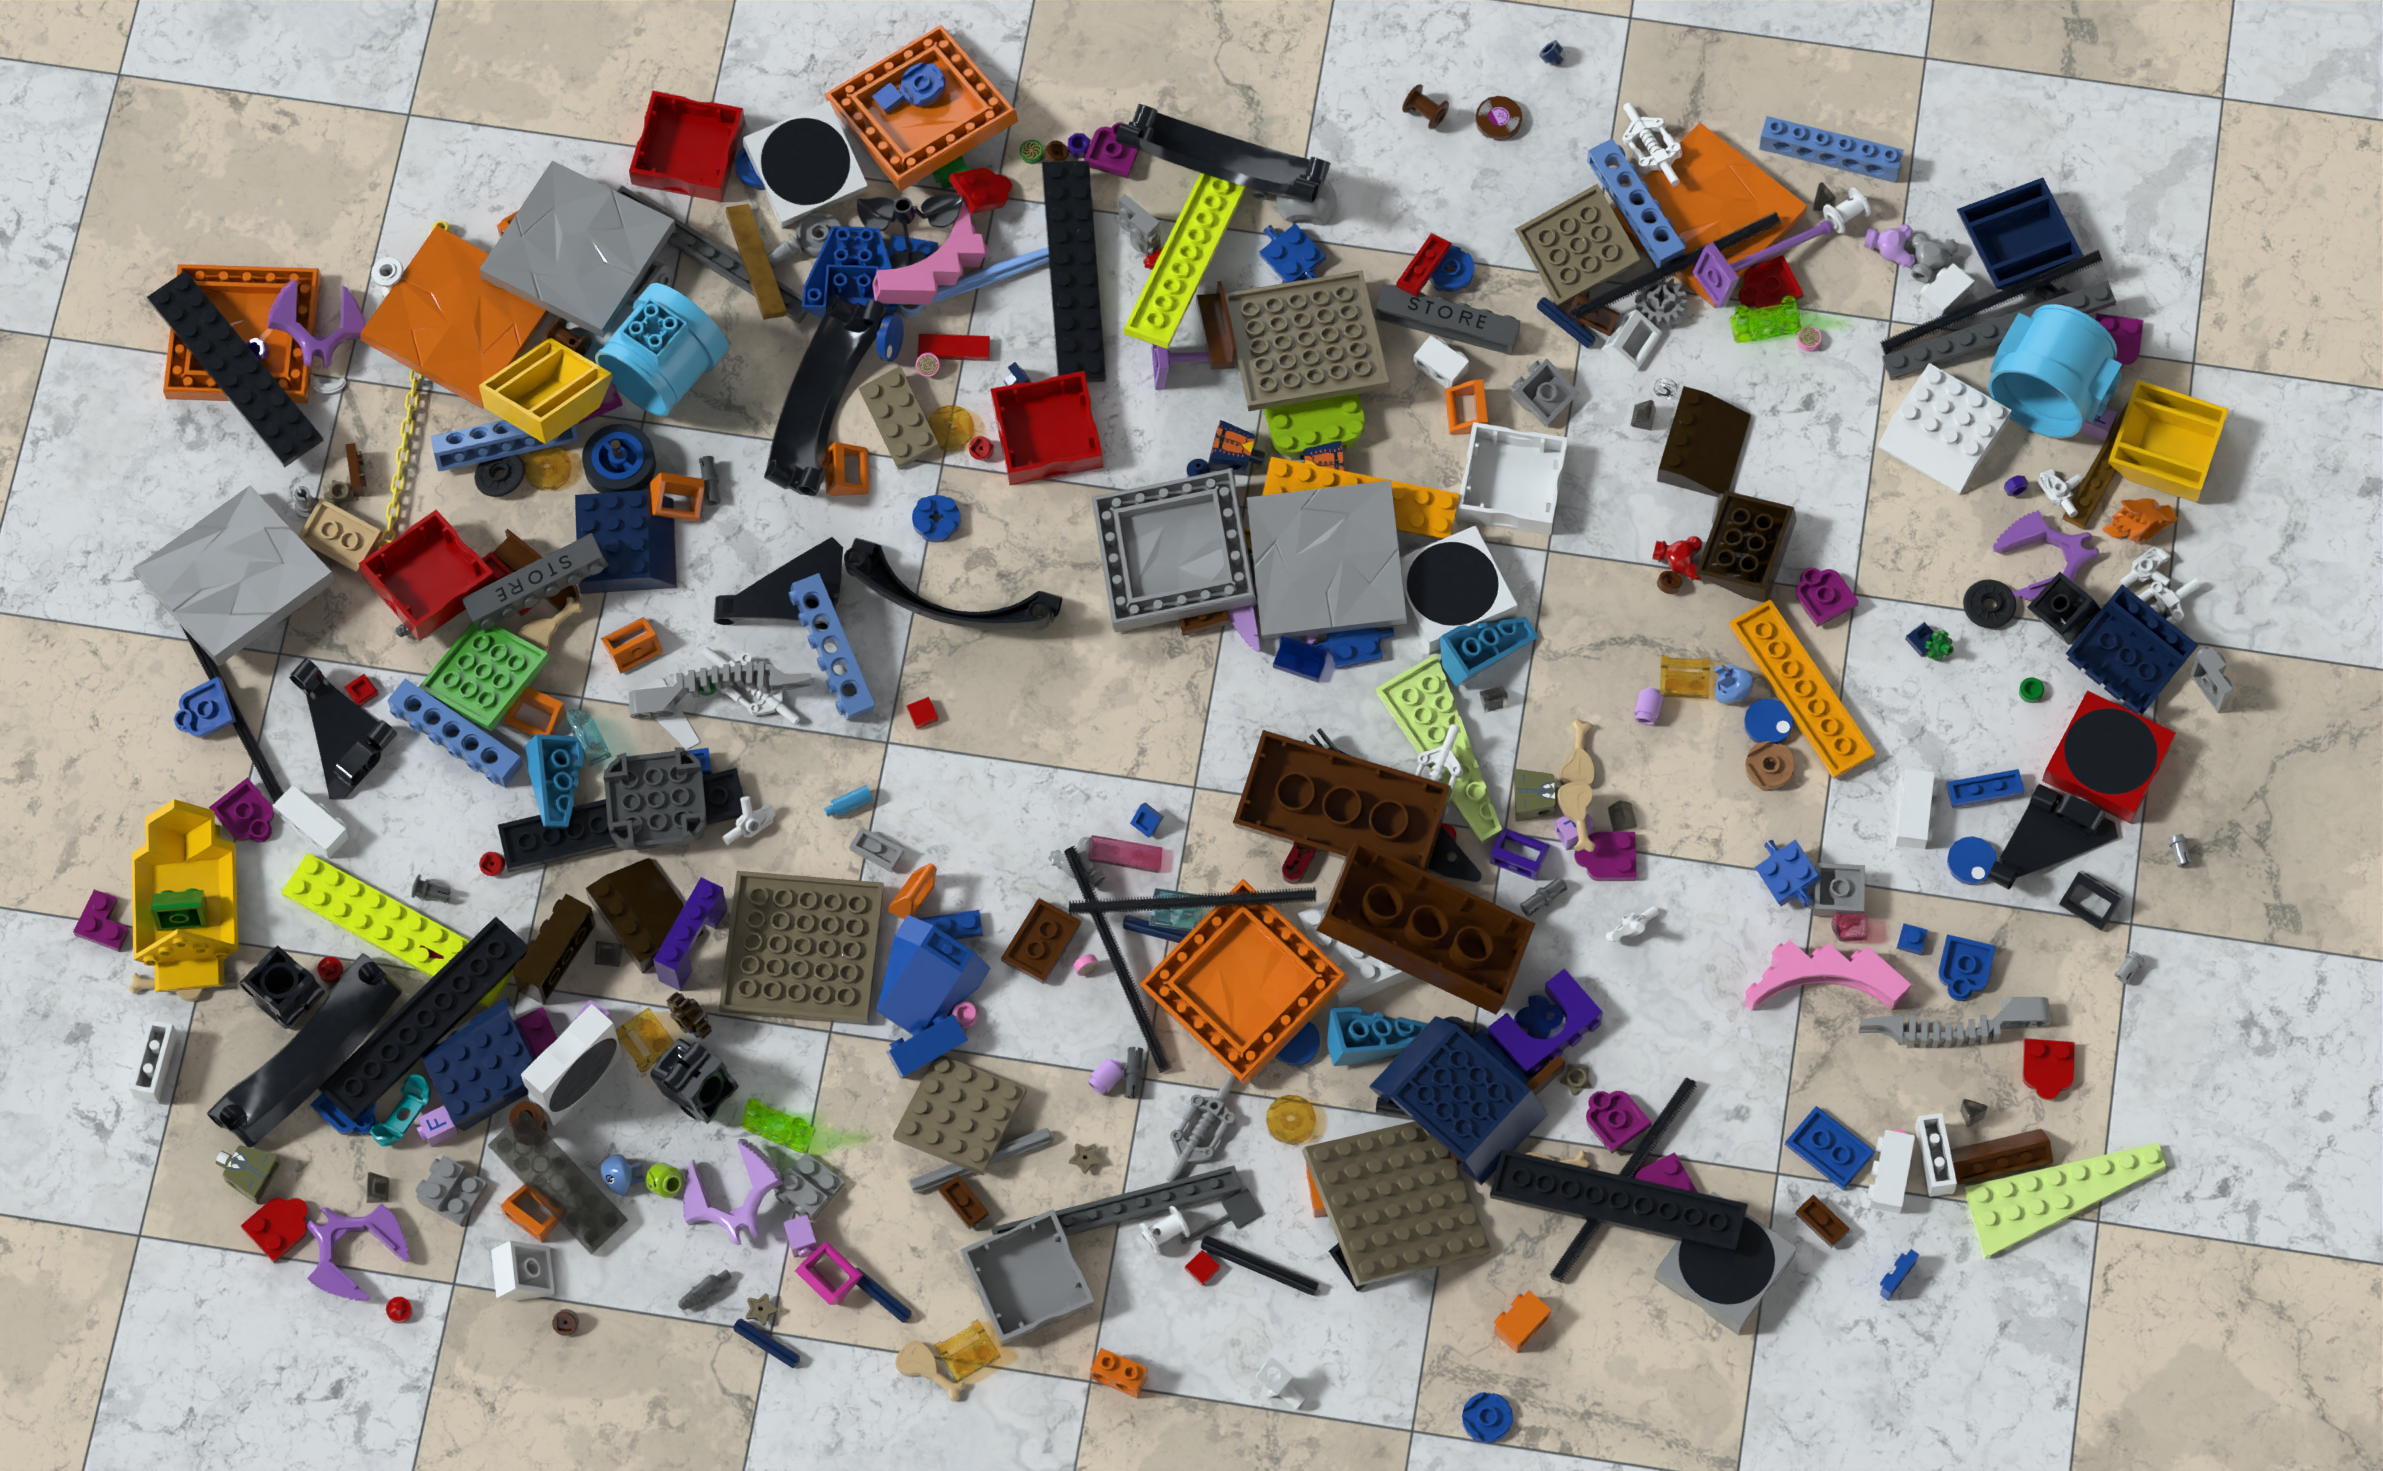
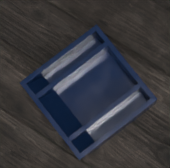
M2043 177L1957 209V213L1995 288L1998 290L2010 288V286L2021 283V281L2029 280V278L2032 279V277L2040 275V273L2043 274L2045 271H2051V269L2059 267V265L2062 266L2064 263H2070V261L2083 256Z
M640 490L575 495L576 541L592 533L609 565L600 573L590 575L578 583L581 594L677 588L674 518L653 515L651 491ZM663 495L662 507L674 509L673 498Z
M505 998L450 1030L423 1056V1063L453 1125L462 1131H466L529 1093L524 1085L521 1074L537 1059V1056L510 1000Z

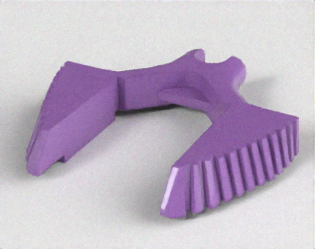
M291 280L287 283L288 285L281 289V293L278 294V297L275 299L276 301L271 306L270 313L268 314L267 328L289 333L302 348L303 361L306 366L310 367L312 356H319L323 360V369L330 367L333 352L339 345L350 339L361 340L360 333L366 325L362 312L354 296L347 287L342 285L340 328L327 338L311 336L300 323L296 322L297 281Z
M2039 510L2032 512V514L2028 513L2027 516L2024 515L2023 518L2020 517L2019 520H2016L2015 524L2013 523L2011 527L2009 526L2008 530H2005L2004 534L2002 533L2000 538H1997V543H1994L1993 546L1994 552L2001 554L2045 540V542L2061 548L2067 561L2063 574L2072 582H2074L2080 567L2099 555L2098 548L2085 550L2081 546V544L2093 538L2090 533L2069 535L2054 530L2044 521ZM2054 577L2028 585V587L2012 593L2019 598L2030 601L2034 600Z
M383 1203L370 1214L363 1217H343L327 1207L320 1209L328 1218V1222L324 1226H317L310 1220L307 1227L319 1244V1263L307 1279L316 1287H319V1289L330 1294L333 1293V1295L349 1298L350 1300L355 1298V1301L371 1299L333 1264V1246L347 1232H364L367 1229L401 1261L407 1262L409 1259V1253H406L408 1251V1247H406L407 1242L404 1241L405 1237L402 1236L403 1232L400 1231L401 1227L396 1222L397 1219L394 1218V1214H391L390 1210H387V1207H384Z

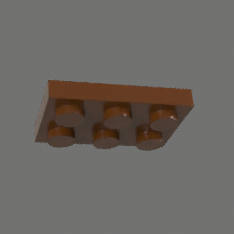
M1038 898L1002 955L1001 961L1044 984L1079 929L1081 920Z

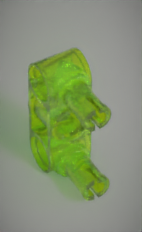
M1792 296L1784 297L1780 305L1750 311L1745 305L1737 306L1735 314L1729 319L1734 341L1737 343L1792 334L1802 328L1796 300ZM1769 321L1770 324L1762 325L1761 322Z
M756 1098L748 1099L747 1104H745L744 1117L740 1123V1126L745 1130L799 1153L806 1152L816 1132V1129L806 1123L805 1119L801 1117L794 1118L761 1104ZM775 1124L784 1125V1128L780 1131L772 1130Z

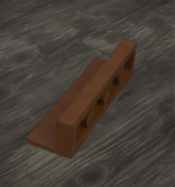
M1218 281L1215 294L1196 295V305L1211 370L1235 368L1237 351L1222 281Z
M508 528L505 530L507 539L493 552L512 572L543 558ZM577 585L568 586L560 590L557 595L546 597L545 599L561 611L566 606L568 596L573 597L575 602L580 596Z
M2042 1129L1950 1150L1957 1185L2053 1163L2050 1140Z

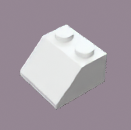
M508 1241L491 1250L496 1298L520 1301L555 1294L549 1246Z

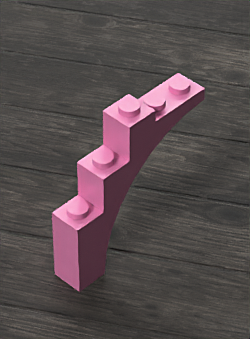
M962 202L958 218L953 223L949 238L940 249L928 258L913 265L898 269L877 270L873 281L875 301L883 304L931 305L934 295L938 294V285L956 286L959 276H962L963 267H980L983 258L987 256V245L983 243L982 234H975V226L971 224L970 220L972 214L964 202Z
M1789 939L1784 945L1780 943L1773 950L1772 966L1762 975L1763 980L1758 984L1753 983L1746 990L1745 1005L1752 1011L1767 998L1783 990L1800 985L1825 983L1843 985L1860 990L1877 998L1893 1010L1909 994L1911 984L1868 946L1862 951L1859 949L1855 951L1848 960L1828 942L1823 948L1819 946L1809 957Z

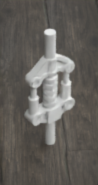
M1626 103L1623 108L1632 122L1622 139L1625 146L1631 147L1632 154L1638 162L1640 172L1649 173L1650 171L1658 170L1660 172L1663 170L1673 187L1679 185L1680 180L1672 169L1671 164L1682 156L1680 144L1674 141L1671 134L1667 133L1665 121L1662 118H1640L1633 105ZM1651 131L1661 132L1668 148L1662 149ZM1640 137L1651 156L1644 157L1641 150L1635 146L1634 143L1637 138Z
M2195 578L2173 592L2163 587L2160 582H2153L2151 587L2138 595V597L2144 602L2155 597L2158 601L2150 607L2160 614L2168 613L2169 617L2166 619L2170 623L2180 624L2184 617L2180 600L2201 587V583Z
M706 647L702 652V655L720 668H723V664H730L731 667L735 666V663L747 665V662H753L754 665L758 664L747 652L742 653L740 657L729 662L709 647ZM745 677V687L743 688H746L749 693L751 692L753 696L761 700L750 704L734 688L727 687L726 682L722 679V688L718 689L719 692L727 694L736 702L742 703L748 708L751 716L756 717L777 711L794 725L799 722L801 717L783 704V691H773V686H770V690L767 693H761L759 687H757V681L756 689H750Z
M1451 724L1442 747L1419 754L1417 758L1419 766L1415 775L1421 776L1424 766L1435 764L1432 767L1433 772L1429 774L1431 777L1428 779L1439 782L1443 778L1442 774L1445 773L1444 768H1448L1452 774L1448 785L1451 786L1453 794V786L1456 779L1462 776L1463 768L1451 751L1460 727ZM1448 806L1445 815H1447L1449 812Z

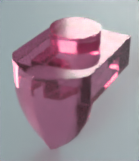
M1835 914L1831 922L1834 935L1841 942L1867 940V915Z

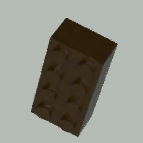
M565 894L562 900H557L552 910L553 914L549 920H544L539 930L540 934L536 940H531L526 949L527 954L523 960H519L513 969L518 991L545 1005L596 926L591 906L568 894Z

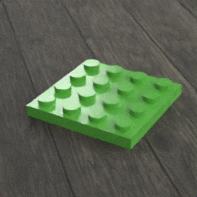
M471 622L420 684L419 688L453 711L492 731L551 657L544 650L496 624L490 629L479 631Z

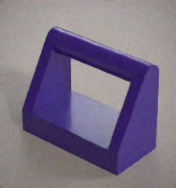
M1504 828L1490 854V864L1536 881L1550 845ZM1505 839L1540 851L1537 860L1533 861L1501 849Z

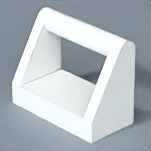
M1636 309L1624 314L1601 350L1628 367L1639 370L1662 335V331ZM1637 326L1648 332L1650 336L1636 357L1633 358L1622 347Z

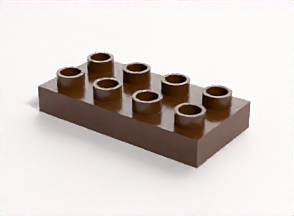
M1263 730L1233 824L1236 828L1342 860H1345L1347 853L1357 839L1427 872L1452 794V788L1444 783Z
M1356 839L1347 853L1316 931L1497 1015L1506 1002L1536 923Z

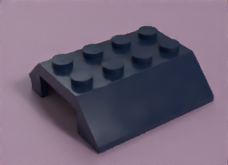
M2122 584L2065 654L2069 656L2067 659L2079 670L2084 668L2086 670L2084 674L2099 686L2103 683L2105 685L2104 690L2118 701L2123 699L2125 701L2123 705L2136 714L2139 712L2143 715L2179 668L2198 647V644Z

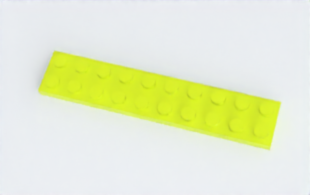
M1202 173L1199 174L1124 327V335L1166 349L1169 348L1246 187Z
M310 853L306 854L281 891L282 896L431 978L470 942ZM420 945L444 956V959L429 958L428 950L423 947L419 948ZM513 970L478 1004L487 1009L490 1008L512 977Z

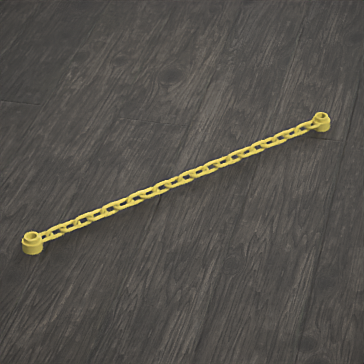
M437 221L432 226V231L438 225L452 233L451 227L446 221ZM412 369L409 377L412 388L407 393L405 408L408 410L407 417L402 421L400 435L403 437L402 446L397 449L395 459L398 470L391 482L393 499L388 504L386 518L389 520L388 528L383 532L382 541L378 544L377 550L385 544L394 541L396 536L393 526L400 513L398 496L404 489L405 476L402 474L403 467L409 460L408 438L413 435L415 425L412 420V414L418 407L419 394L416 392L417 385L423 378L421 374L419 379L417 377L413 378L414 370ZM410 395L412 398H415L414 407L412 404L408 406ZM405 423L408 426L411 424L409 434L407 431L404 432ZM401 450L403 453L406 452L405 461L403 459L399 460ZM396 478L401 480L400 489L397 486L394 488ZM391 506L393 508L397 507L395 517L393 514L390 515ZM386 534H388V536L392 535V539H385Z

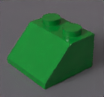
M191 888L183 892L166 890L153 894L151 912L157 931L207 927L206 897L203 890Z

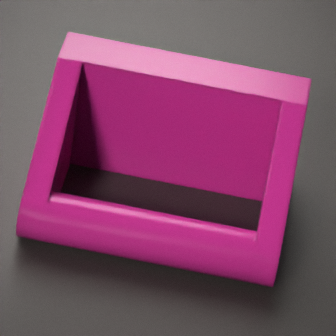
M825 1241L795 1270L829 1305H839L863 1276L828 1241ZM825 1253L851 1277L839 1289H836L814 1268L815 1264Z

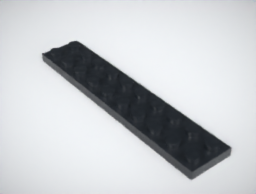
M1089 161L1042 162L1057 376L1084 371L1086 382H1105L1106 372Z
M186 270L147 296L148 302L284 468L324 441L321 434Z
M737 768L703 776L707 814L706 825L739 818L743 815L740 798L744 796ZM606 799L574 806L567 828L544 827L541 815L498 824L508 872L617 847L611 838L607 824Z
M495 917L318 1088L319 1092L355 1123L514 969L519 960H523L527 954L526 949L528 945L500 919Z
M1502 1149L1490 1191L1491 1199L1731 1253H1736L1748 1210L1747 1203Z

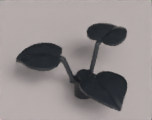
M954 194L933 196L922 203L921 211L918 210L916 205L913 206L911 200L906 197L899 198L895 202L885 197L857 199V211L865 227L880 228V231H883L888 227L889 222H895L896 218L902 223L906 252L898 251L889 257L892 269H898L926 259L921 251L911 252L907 224L914 220L915 213L922 219L928 218L929 224L933 227H947L958 218L963 197Z

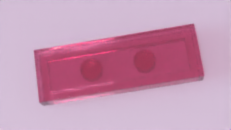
M1092 835L1089 840L1088 861L1159 873L1161 871L1162 847Z

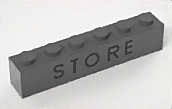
M1383 284L1375 308V319L1511 356L1520 331V320L1513 316L1494 314L1488 309L1479 310L1465 303L1449 302L1443 297L1434 298L1422 292L1415 297L1397 288L1396 285Z
M591 533L462 598V601L476 628L479 631L486 630L503 619L515 616L517 612L525 608L535 606L544 598L555 596L560 590L568 586H574L590 575L600 573L609 565L597 540Z

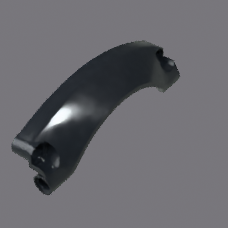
M1138 104L1133 121H1129V124L1122 123L1116 134V143L1143 151L1170 163L1237 185L1276 195L1289 196L1309 203H1314L1318 198L1321 186L1324 185L1331 163L1316 157L1306 159L1217 133L1158 113L1157 109L1143 104Z
M838 295L831 300L803 356L782 407L771 444L767 469L764 474V478L785 490L791 489L800 495L817 496L827 470L826 447L835 412L853 373L877 337L882 324L881 321L887 311V307L883 303L869 300L866 306L860 303L852 304Z
M856 537L852 547L844 554L845 568L849 575L856 577L891 602L926 618L947 624L980 629L1034 628L1042 630L1048 627L1050 621L1053 623L1062 605V596L1037 591L1021 602L997 610L982 612L953 610L921 598L903 584L889 566L881 545Z
M362 953L340 975L324 1003L297 1035L258 1070L228 1090L207 1112V1115L220 1128L226 1127L231 1133H234L247 1147H253L309 1098L346 1061L373 1030L403 990L370 957Z

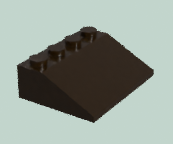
M1683 386L1659 465L1657 481L1722 499L1725 490L1729 491L1751 414L1708 392Z
M1725 490L1695 572L1696 576L1744 598L1760 602L1768 601L1797 521L1795 508Z
M649 857L609 873L585 888L589 901L642 974L655 966L653 960L685 906ZM703 930L700 931L698 937L704 934Z

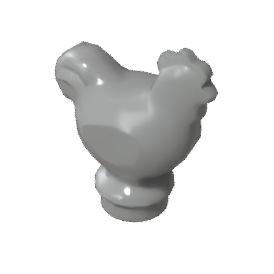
M1924 234L1915 235L1912 240V246L1916 249L1915 258L1918 264L1913 265L1911 276L1919 282L1927 283L1933 276L1932 270L1943 268L1948 258L1952 257L1953 253L1958 252V243L1954 239H1946L1945 243L1940 245L1929 241Z
M1082 837L1075 851L1078 850L1079 859L1083 861L1082 864L1085 867L1083 870H1086L1087 875H1089L1087 878H1090L1091 886H1093L1092 889H1094L1105 880L1106 875L1101 868L1096 869L1094 867L1095 856L1093 850L1095 846L1093 840L1090 837ZM1060 850L1051 851V855L1048 858L1051 861V865L1057 866L1058 869H1062L1069 877L1075 879L1076 877H1074L1072 869H1070L1071 866H1069L1066 855L1062 854Z

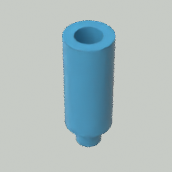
M865 785L831 800V805L825 807L824 811L827 817L834 814L839 817L872 802L873 797L869 788Z

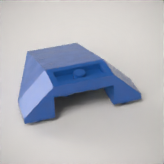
M832 226L804 284L803 310L823 319L831 300L836 295L852 304L860 303L866 306L867 301L875 300L873 281L877 270L892 269L880 228ZM884 304L887 307L885 316L897 312L898 304Z
M907 915L894 935L876 1012L910 1034L922 1025L927 1029L934 1025L933 1019L943 1013L947 1015L953 1010L955 1005L963 1002L980 987L991 968L974 951L929 923Z

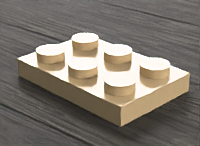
M320 498L298 537L308 547L359 574L361 570L358 563L371 555L383 532Z

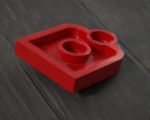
M987 168L952 173L949 178L957 193L963 197V202L971 214L1003 208L1009 198L1008 193L1012 189V183L1006 176L995 174Z
M1783 255L1748 270L1744 275L1745 286L1741 288L1738 294L1739 302L1744 307H1756L1757 310L1763 313L1772 312L1803 298V292Z
M2025 1038L2022 1074L2024 1084L2028 1088L2036 1090L2037 1095L2044 1100H2053L2059 1095L2060 1091L2069 1089L2074 1079L2075 1042Z
M273 1198L240 1226L268 1258L275 1263L306 1236L307 1225L304 1219L308 1214V1207L299 1198H292L288 1201L283 1198Z

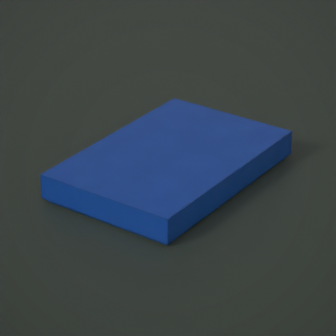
M1815 1106L1784 1144L1843 1191L1875 1155L1873 1149L1817 1106Z

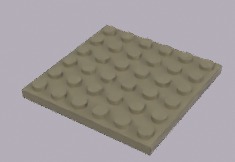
M1363 270L1224 293L1237 347L1236 358L1248 411L1390 388Z
M737 871L719 1011L723 1013L868 1024L884 883Z
M1416 1121L1309 1145L1303 1148L1302 1153L1356 1286L1488 1255L1492 1251L1457 1164L1450 1157L1451 1152Z

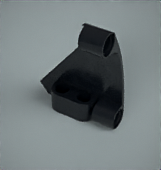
M831 537L774 570L737 595H720L715 597L713 621L720 625H732L741 619L799 621V608L797 605L794 606L789 597L791 585L794 582L818 573L836 612V604L840 595L843 546ZM813 599L805 602L807 607L811 609L818 607V603ZM823 621L815 623L817 629L826 630L828 628L827 624Z
M305 658L290 674L289 678L307 697L329 799H345L377 765L381 758V752L397 736V732L387 722L383 720L378 722L347 698L325 678L312 661Z
M2039 783L2024 815L2000 858L1993 864L1987 879L2010 890L2016 878L2052 866L2118 838L2115 822L2105 818V813L2098 807L2068 793L2061 795Z

